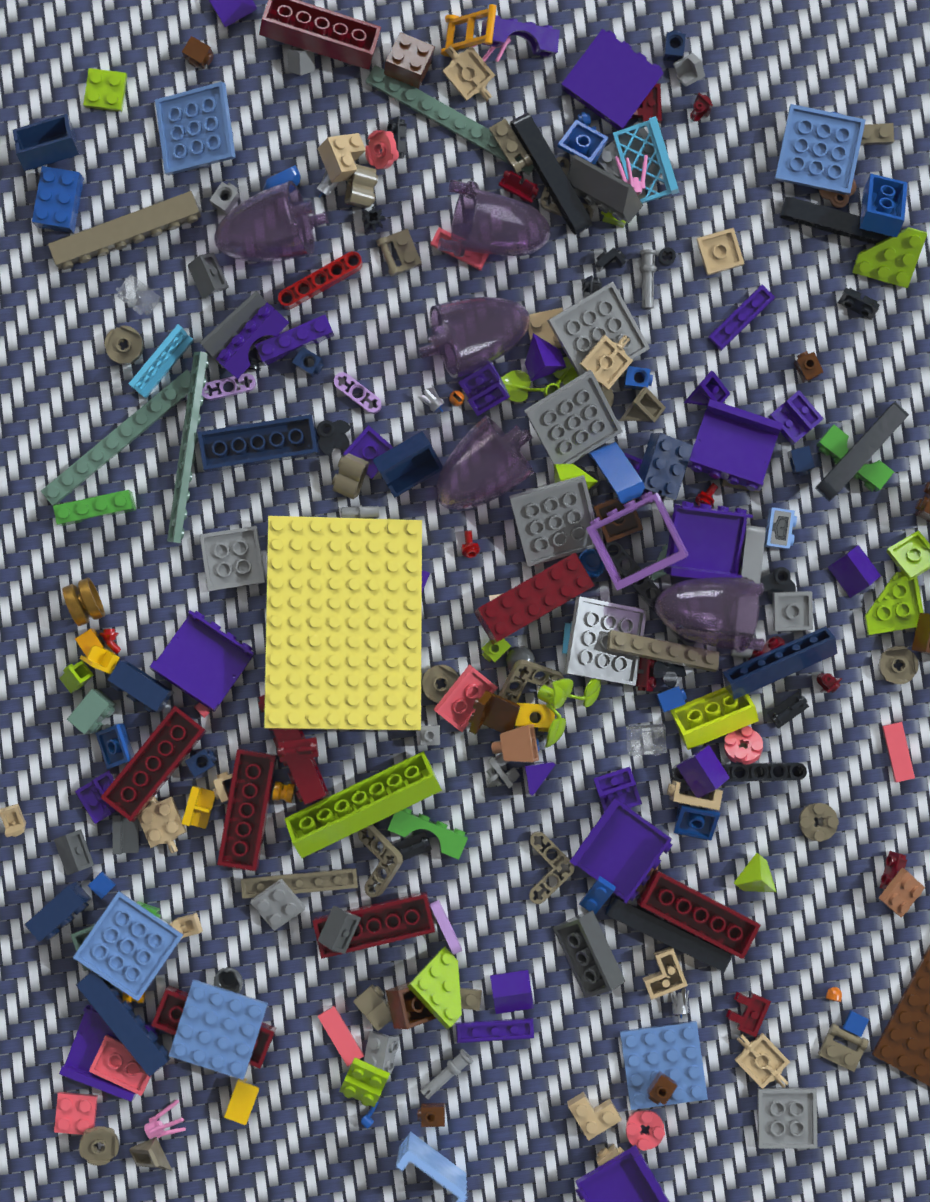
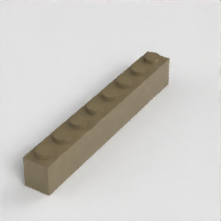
M192 191L54 241L49 243L48 246L55 265L59 269L67 270L78 262L86 263L97 255L99 257L105 256L113 249L121 250L132 242L140 243L148 236L156 237L167 229L175 230L183 223H194L202 216Z

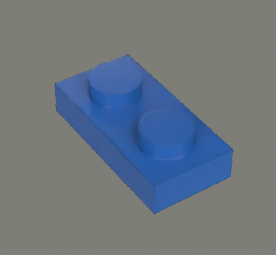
M599 876L581 899L579 905L588 911L593 910L594 914H596L614 892L616 886Z

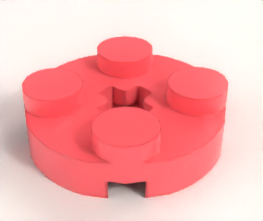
M376 130L369 135L367 139L370 140L369 146L365 148L368 163L371 166H375V169L389 168L399 157L393 133L391 131Z
M745 726L726 735L724 751L726 756L735 763L737 761L742 762L744 765L752 764L761 756L763 740L751 727ZM746 743L747 749H745L744 747L740 748V744Z
M637 1110L627 1119L626 1135L629 1142L633 1146L636 1145L640 1150L653 1149L661 1143L665 1135L664 1124L660 1116L654 1111ZM642 1125L645 1127L650 1126L648 1134L640 1133Z

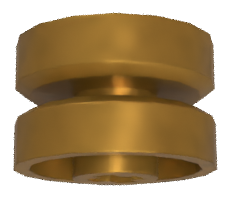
M90 578L80 580L78 588L73 584L63 587L62 592L65 603L77 626L89 623L90 617L97 620L105 616L101 598Z

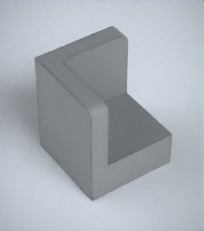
M295 46L287 48L288 70L301 76L315 71L314 52Z
M694 53L673 64L677 79L684 86H688L705 77L702 62Z

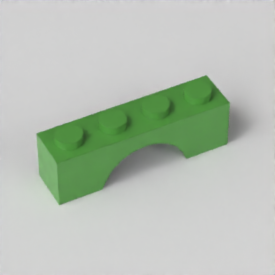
M832 425L816 445L820 447L819 451L826 456L830 455L835 459L834 463L837 464L848 452L847 442L849 436L837 426ZM878 460L872 464H864L853 478L862 480L868 490L877 492L881 490L894 471Z
M130 490L53 506L56 523L59 526L76 524L99 516L118 515L136 511L133 492Z
M405 808L393 815L388 831L406 837L414 830H429L438 837L441 844V853L458 860L460 859L468 839L465 836L466 832L457 828L454 831L448 829V825L440 821L436 823L429 821L430 817L421 813L418 816L414 815L409 808Z

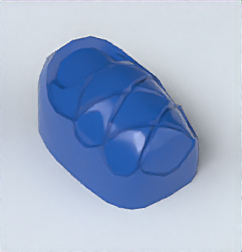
M296 165L266 180L263 192L269 199L273 200L274 197L280 194L290 192L300 183L301 176Z

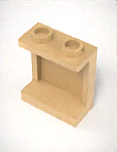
M673 780L672 784L669 783L667 795L670 796V800L720 810L722 790L716 789L710 792L708 798H696L693 795L679 793L680 782Z

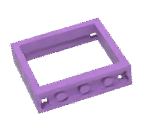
M652 491L641 496V501L635 503L632 500L624 504L625 509L618 512L616 508L606 513L607 518L601 520L598 517L590 521L591 526L586 528L617 591L689 555L658 492L655 494ZM654 501L679 551L621 579L597 529Z

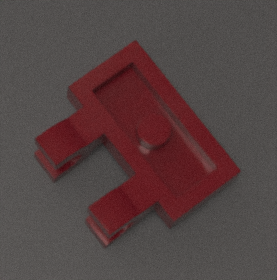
M656 84L642 102L641 108L636 110L631 119L642 118L643 123L648 121L649 118L656 116L658 123L662 122L661 84Z
M736 991L733 999L746 1005L743 1015L728 1009L726 1017L731 1021L739 1023L737 1026L738 1030L756 1037L771 1001L755 993H752L749 998Z

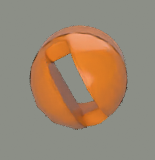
M453 391L449 396L450 403L453 406H461L464 403V394L461 391ZM454 394H456L461 399L460 402L455 397H453Z
M837 987L830 988L827 991L826 999L841 1002V990Z

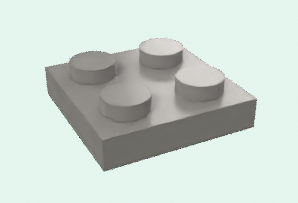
M812 591L773 592V631L813 630Z
M282 878L255 896L250 902L274 931L305 910L304 904Z

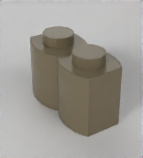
M355 164L357 171L347 180L345 204L366 209L371 207L375 201L373 188L378 182V175H376V169Z
M348 453L344 457L342 456L338 462L339 473L335 474L332 480L334 485L333 491L355 499L362 488L369 462Z
M372 984L357 996L353 1002L373 1027L379 1031L392 1020L389 1004L383 998L384 992L379 986L375 987Z

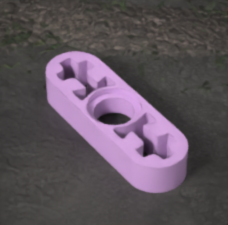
M341 372L335 376L334 384L336 388L367 412L375 414L381 410V400L347 373ZM339 378H347L346 382L351 386L349 392H346V390H348V387L344 384L339 386ZM355 388L363 390L361 398L353 397L352 392ZM367 394L370 395L367 398L371 402H373L374 400L377 401V408L373 407L372 409H369L370 405L366 401H364V404L361 403L366 398Z
M246 373L242 374L238 379L233 376L207 382L202 390V396L206 400L212 401L250 392L255 389L256 380L251 374ZM245 378L252 381L248 388L245 385H240V390H238L237 383L235 382V380H238L239 383H244ZM226 382L234 384V389L231 392L224 391L223 386ZM217 384H220L219 387L222 394H219V391L212 392V396L205 393V391H208V387L218 389Z
M437 900L431 903V909L453 955L463 951L440 901Z

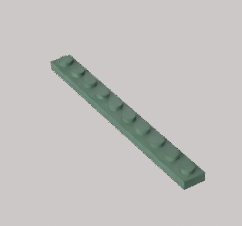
M374 65L366 79V84L509 164L488 128L421 90L384 75V69ZM518 156L517 158H515V160L518 162L522 160L521 156ZM525 166L521 170L530 176L534 166Z
M201 351L194 352L167 537L169 542L181 543V539L184 537L183 522L187 517V510L185 508L186 502L190 497L188 487L192 480L191 466L195 461L194 445L198 441L196 431L201 420L199 410L203 404L202 390L206 384V377H204L205 369H207L209 364L208 353Z
M189 370L184 371L42 489L41 493L51 505H57L188 396L191 376Z

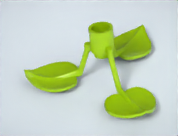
M564 357L567 368L553 373L559 380L556 384L551 383L545 388H529L531 385L530 377L521 370L511 371L501 377L510 396L508 399L513 402H523L528 397V391L543 392L544 396L547 397L560 388L561 382L563 385H566L579 376L569 358Z
M561 679L552 682L553 689L546 685L539 689L537 698L546 702V707L550 708L557 717L550 725L545 748L555 744L565 730L566 719L561 718L556 709L564 704L567 697L584 700V707L591 706L600 693L601 680L591 679L585 688L583 696L570 694L573 689V681L571 679Z

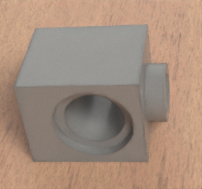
M221 182L209 201L212 206L228 215L240 198L237 192L238 188L231 183L225 184ZM228 193L231 195L227 201L221 200L224 194Z
M440 725L421 726V746L440 745Z

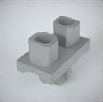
M499 754L495 758L492 756L488 761L497 773H494L491 768L486 771L490 776L487 780L488 784L494 781L498 787L502 784L498 778L500 776L508 788L514 785L513 782L520 776L519 772L513 767L506 773L502 766L509 761L503 760V754Z

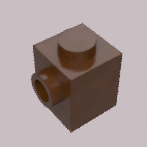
M193 36L190 37L182 50L184 58L195 68L199 66L204 69L206 65H210L214 57L211 47Z
M808 351L803 352L797 356L798 359L794 362L803 383L820 376L824 372L815 352L808 354Z
M659 1071L647 1089L648 1095H650L649 1099L657 1105L659 1103L666 1105L677 1088V1083Z
M421 1103V1109H417V1121H421V1127H445V1103Z

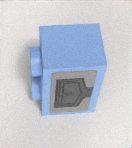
M773 507L769 509L764 547L788 550L790 546H793L794 535H792V528L796 526L797 522L794 510Z

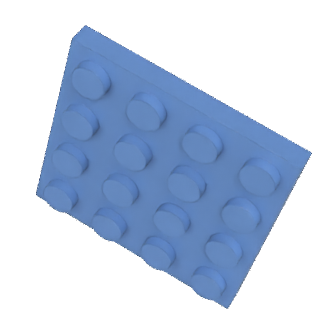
M224 82L214 83L155 100L165 174L172 175L236 158L226 84Z
M791 104L774 180L850 195L866 119Z
M118 891L73 958L139 1001L184 934Z
M193 980L169 1056L244 1080L268 1003Z
M697 1021L620 1031L631 1110L665 1106L662 1103L657 1105L649 1099L650 1095L647 1092L659 1071L674 1080L678 1085L666 1105L708 1100Z

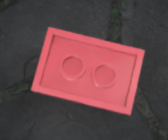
M469 664L433 710L459 731L463 732L469 724L472 713L475 712L473 705L476 699H480L486 690L494 693L498 687Z
M109 1035L105 1036L89 1072L140 1096L143 1095L151 1078L122 1042Z

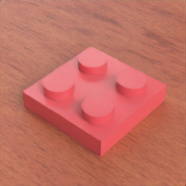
M59 1092L54 1132L83 1135L86 1129L95 1127L98 1095Z

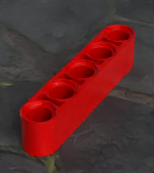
M351 251L283 289L278 295L280 305L286 310L293 309L355 274L362 268L361 256L359 253ZM352 258L359 260L355 266L349 265L348 262ZM334 268L342 269L341 274H332ZM318 277L325 278L323 284L318 285L315 283ZM303 286L309 288L306 294L299 293V289ZM285 296H292L290 303L282 302Z

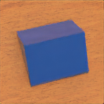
M575 120L557 147L595 165L609 137Z
M124 723L95 733L107 769L128 763L133 758L134 752Z
M679 804L674 833L712 840L720 812Z

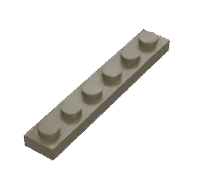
M614 630L608 632V651L711 672L718 671L720 652Z
M357 868L241 878L242 899L254 898L281 878L294 894L358 888Z

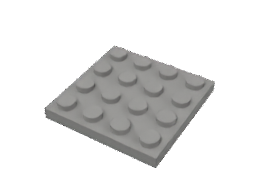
M610 282L547 320L578 376L586 372L579 365L580 362L603 335H606L615 343H618L623 335L627 336L630 341L623 349L631 359L650 349L614 282Z
M588 370L524 410L553 465L572 464L623 432L591 370Z
M584 475L509 496L528 567L569 556L573 553L583 552L586 549L596 548L586 529L591 526L589 522L594 520L595 517Z
M580 596L576 597L564 673L636 686L640 657L608 651V632L614 630L643 636L647 610Z

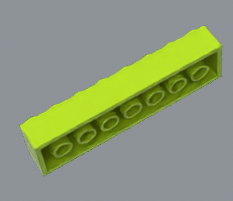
M423 751L284 819L294 847L300 857L304 858L442 791Z

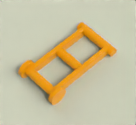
M490 4L488 9L461 17L446 15L445 21L448 23L445 48L441 49V55L450 57L445 51L449 46H452L456 51L482 43L492 45L497 6ZM487 17L486 34L473 38L475 20ZM467 23L465 41L453 44L455 26Z

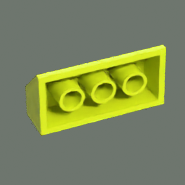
M725 687L670 710L687 750L759 721L756 707L749 694L734 700Z

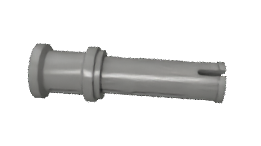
M640 250V255H642V266L640 267L642 273V309L654 308V273L657 270L655 266L657 250Z
M461 1049L460 1054L453 1060H449L447 1067L421 1089L422 1094H426L425 1097L430 1099L454 1075H460L461 1070L465 1066L473 1063L470 1055L464 1049Z

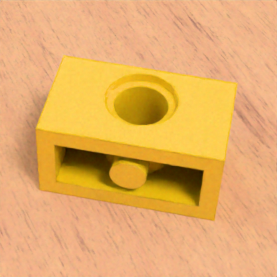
M516 703L520 706V711L515 726L522 727L534 724V727H538V731H549L550 725L555 719V714L550 708L544 704ZM532 712L540 714L539 722L532 723L529 716Z

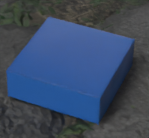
M102 871L88 887L103 899L116 884Z
M850 1010L842 1028L861 1037L869 1019Z

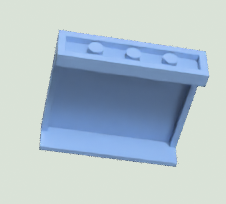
M410 1131L399 1146L396 1167L403 1171L411 1161L451 1191L452 1202H465L467 1198L466 1173Z

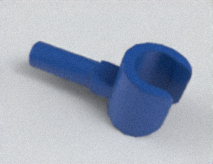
M379 1102L376 1103L375 1107L371 1106L367 1114L361 1118V1123L366 1129L374 1122L370 1116Z

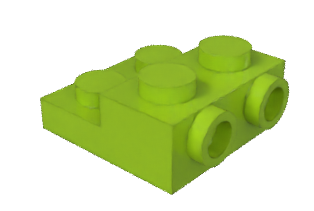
M354 1057L339 1092L343 1093L347 1098H355L361 1101L364 1106L375 1107L390 1073Z

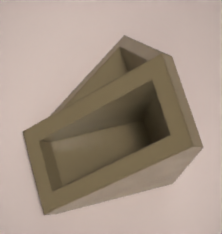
M644 386L620 421H649L655 423L666 407Z
M157 1137L129 1149L137 1166L156 1167L173 1171Z

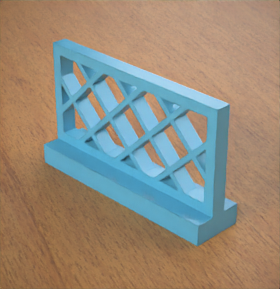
M656 116L649 118L648 121L613 133L627 179H629L625 161L627 152L630 151L637 154L633 164L630 163L631 171L636 169L642 172V169L635 165L640 156L644 158L645 155L642 152L646 144L654 148L652 157H648L649 162L646 175L655 180L650 188L646 187L648 193L645 198L640 199L642 204L669 194L680 193ZM647 127L649 134L645 140L636 136L639 129ZM627 134L632 138L628 145L625 146L619 142L618 136ZM634 138L643 142L639 152L630 148ZM652 162L660 167L657 176L647 172ZM657 180L665 184L666 191L658 193L653 190Z
M178 324L128 384L144 398H147L194 342V339Z

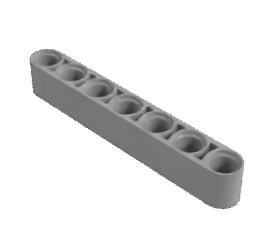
M746 525L739 571V575L743 577L742 582L738 583L731 643V656L751 658L766 533L765 527Z

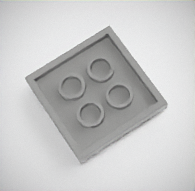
M641 128L636 136L645 140L648 132ZM624 134L618 138L621 144L627 146L632 137ZM634 138L630 148L639 152L643 142ZM614 140L603 149L597 163L603 170L622 180L615 157H619L621 165L622 161ZM646 144L642 154L648 155L651 158L654 148ZM628 151L625 159L628 157L630 163L633 164L637 154ZM640 156L635 166L642 169L644 158ZM652 162L647 172L657 176L660 167ZM633 169V178L637 177L640 180L642 172ZM646 175L645 186H650L655 179Z
M257 526L200 534L209 592L266 583Z
M757 1088L758 1148H817V1089Z

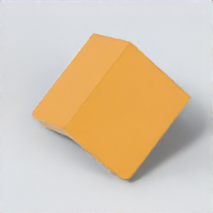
M92 628L75 638L86 657L92 646L96 645L103 648L102 643L97 637L98 633Z

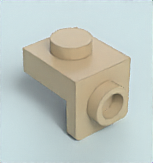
M228 772L216 775L218 779L213 781L216 787L213 789L217 800L220 799L221 802L229 799L224 781L233 776V773L229 775Z
M19 804L0 809V817L5 826L6 837H16L25 832L26 821Z
M197 913L176 918L169 923L170 926L184 934L182 938L199 934L203 931Z
M615 1144L611 1145L608 1149L605 1147L598 1152L596 1161L601 1166L623 1153L624 1150L621 1147L617 1148Z

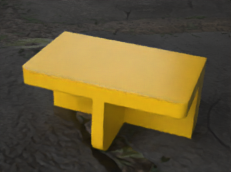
M96 645L92 646L87 657L80 656V659L90 666L108 674L113 672L120 658L108 649Z
M192 786L182 820L183 825L207 828L215 800L214 791Z
M245 1078L244 1080L238 1079L224 1118L246 1125L259 1092V1087L246 1083L247 1079Z

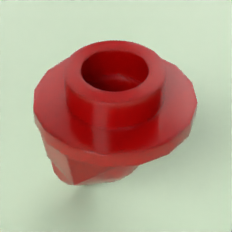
M712 483L706 492L701 491L696 496V503L699 506L702 503L712 505L713 507L715 500L711 496L719 487Z
M472 530L464 531L465 544H462L461 552L463 556L473 558L480 552V547L478 543H473Z
M103 629V633H99V635L115 654L119 653L121 648L113 641L119 633H115V629Z

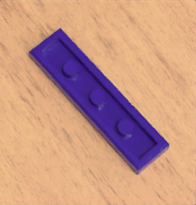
M763 284L760 285L708 339L722 351L775 299V296Z
M533 1018L456 1022L457 1043L534 1038Z

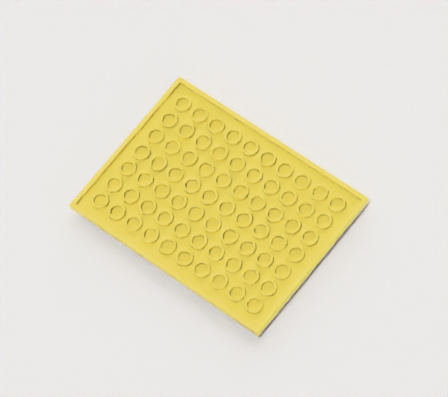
M268 516L264 729L421 730L422 520Z

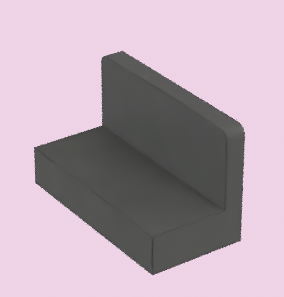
M214 253L199 255L188 264L202 299L207 298L214 292L224 291L229 287Z
M122 814L112 816L113 855L139 852L138 817L134 822H130Z
M81 829L54 839L66 875L94 866Z
M333 906L318 938V942L333 951L345 954L361 918L355 914L345 912L337 906Z

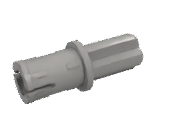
M360 505V507H342L341 517L379 518V506Z

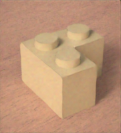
M359 133L327 137L318 147L331 183L346 181L357 171L354 161L366 150Z
M669 946L653 953L660 971L642 978L651 1000L688 986L672 947Z
M582 1092L567 1101L570 1111L588 1141L622 1121L611 1099L593 1108L585 1093Z

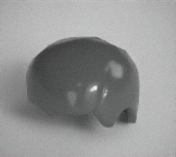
M516 646L511 649L506 657L508 669L511 671L515 662L522 659L536 663L533 652L525 646Z
M222 968L214 977V986L239 994L243 986V978L233 968Z

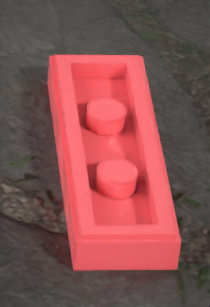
M440 227L430 243L431 246L480 271L490 254Z
M902 722L882 726L894 781L897 783L914 779V771Z
M335 1005L317 1016L347 1067L352 1064L354 1057L357 1059L364 1057L363 1052Z

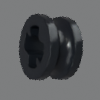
M663 248L658 256L660 264L663 266L672 265L675 261L676 253L672 248ZM670 253L672 255L670 259L672 260H663L664 255L662 254Z
M249 358L250 366L248 369L261 371L259 365L262 364V360Z

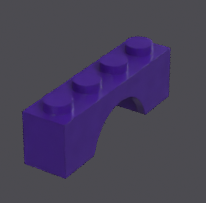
M496 15L492 45L488 46L499 47L505 43L508 36H519L529 43L533 54L552 57L558 53L560 30L553 29V26L550 25L537 26L534 22L521 23L514 18L501 19L500 16ZM487 18L482 21L481 36L486 34Z
M267 302L246 323L239 334L233 337L229 345L219 353L216 360L238 379L250 366L248 353L251 345L262 336L272 335L277 337L289 322Z
M322 315L285 331L277 337L274 336L255 344L263 364L266 366L282 359L288 353L302 346L329 339L334 336V333L326 315Z

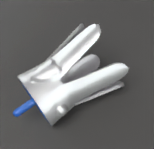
M325 171L322 182L317 187L321 192L319 198L322 194L329 197L331 191L342 181L331 184L327 171Z
M432 384L429 391L424 390L426 396L420 395L418 398L426 403L433 413L438 409L443 412L440 407L445 402L439 398Z
M685 988L677 995L675 991L669 993L673 1003V1014H680V1018H682V1014L688 1013L687 1001L689 990L686 994Z

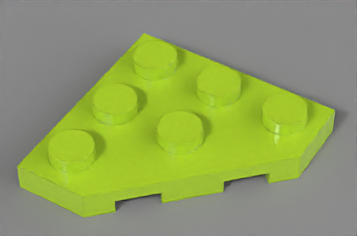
M907 227L897 237L890 236L875 246L859 252L852 272L908 288L926 240L927 232Z
M902 571L895 572L864 616L867 635L917 627L919 615L924 613L917 577L909 581Z
M443 947L411 981L408 988L446 1029H449L462 1015L458 960L446 947Z

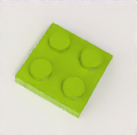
M89 68L84 107L122 112L127 74L124 72Z
M919 530L887 549V554L909 581L930 569V543Z

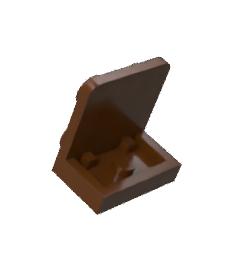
M486 690L480 699H476L473 705L475 712L472 713L469 719L471 724L469 732L476 735L482 725L501 733L513 730L520 706Z

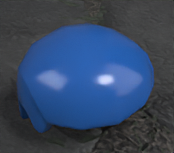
M586 549L579 555V559L590 577L598 578L605 571L606 567L597 549Z

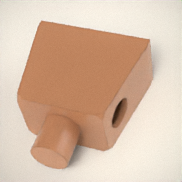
M534 724L501 733V741L492 743L493 754L502 753L504 761H539Z

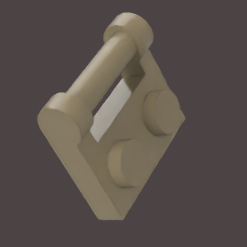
M408 228L376 241L378 247H381L390 269L388 272L391 277L422 265ZM393 243L402 264L401 266H396L387 244Z
M833 1023L818 1055L855 1072L869 1040L850 1034ZM837 1035L858 1045L857 1049H851L833 1040L834 1036Z

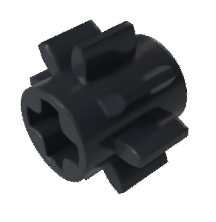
M372 206V210H364L366 217L362 218V222H367L365 225L366 229L371 227L375 232L376 228H383L381 221H385L386 218L385 216H380L382 209L377 211ZM377 216V221L373 220L371 222L370 217L375 218Z

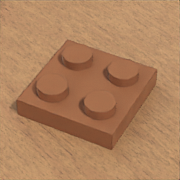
M901 868L879 896V899L902 918L914 901L921 895L925 887L908 871Z

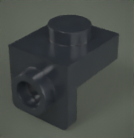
M613 247L609 252L606 253L604 251L596 258L595 267L602 271L615 260L622 268L625 266L626 257L620 250L617 251Z

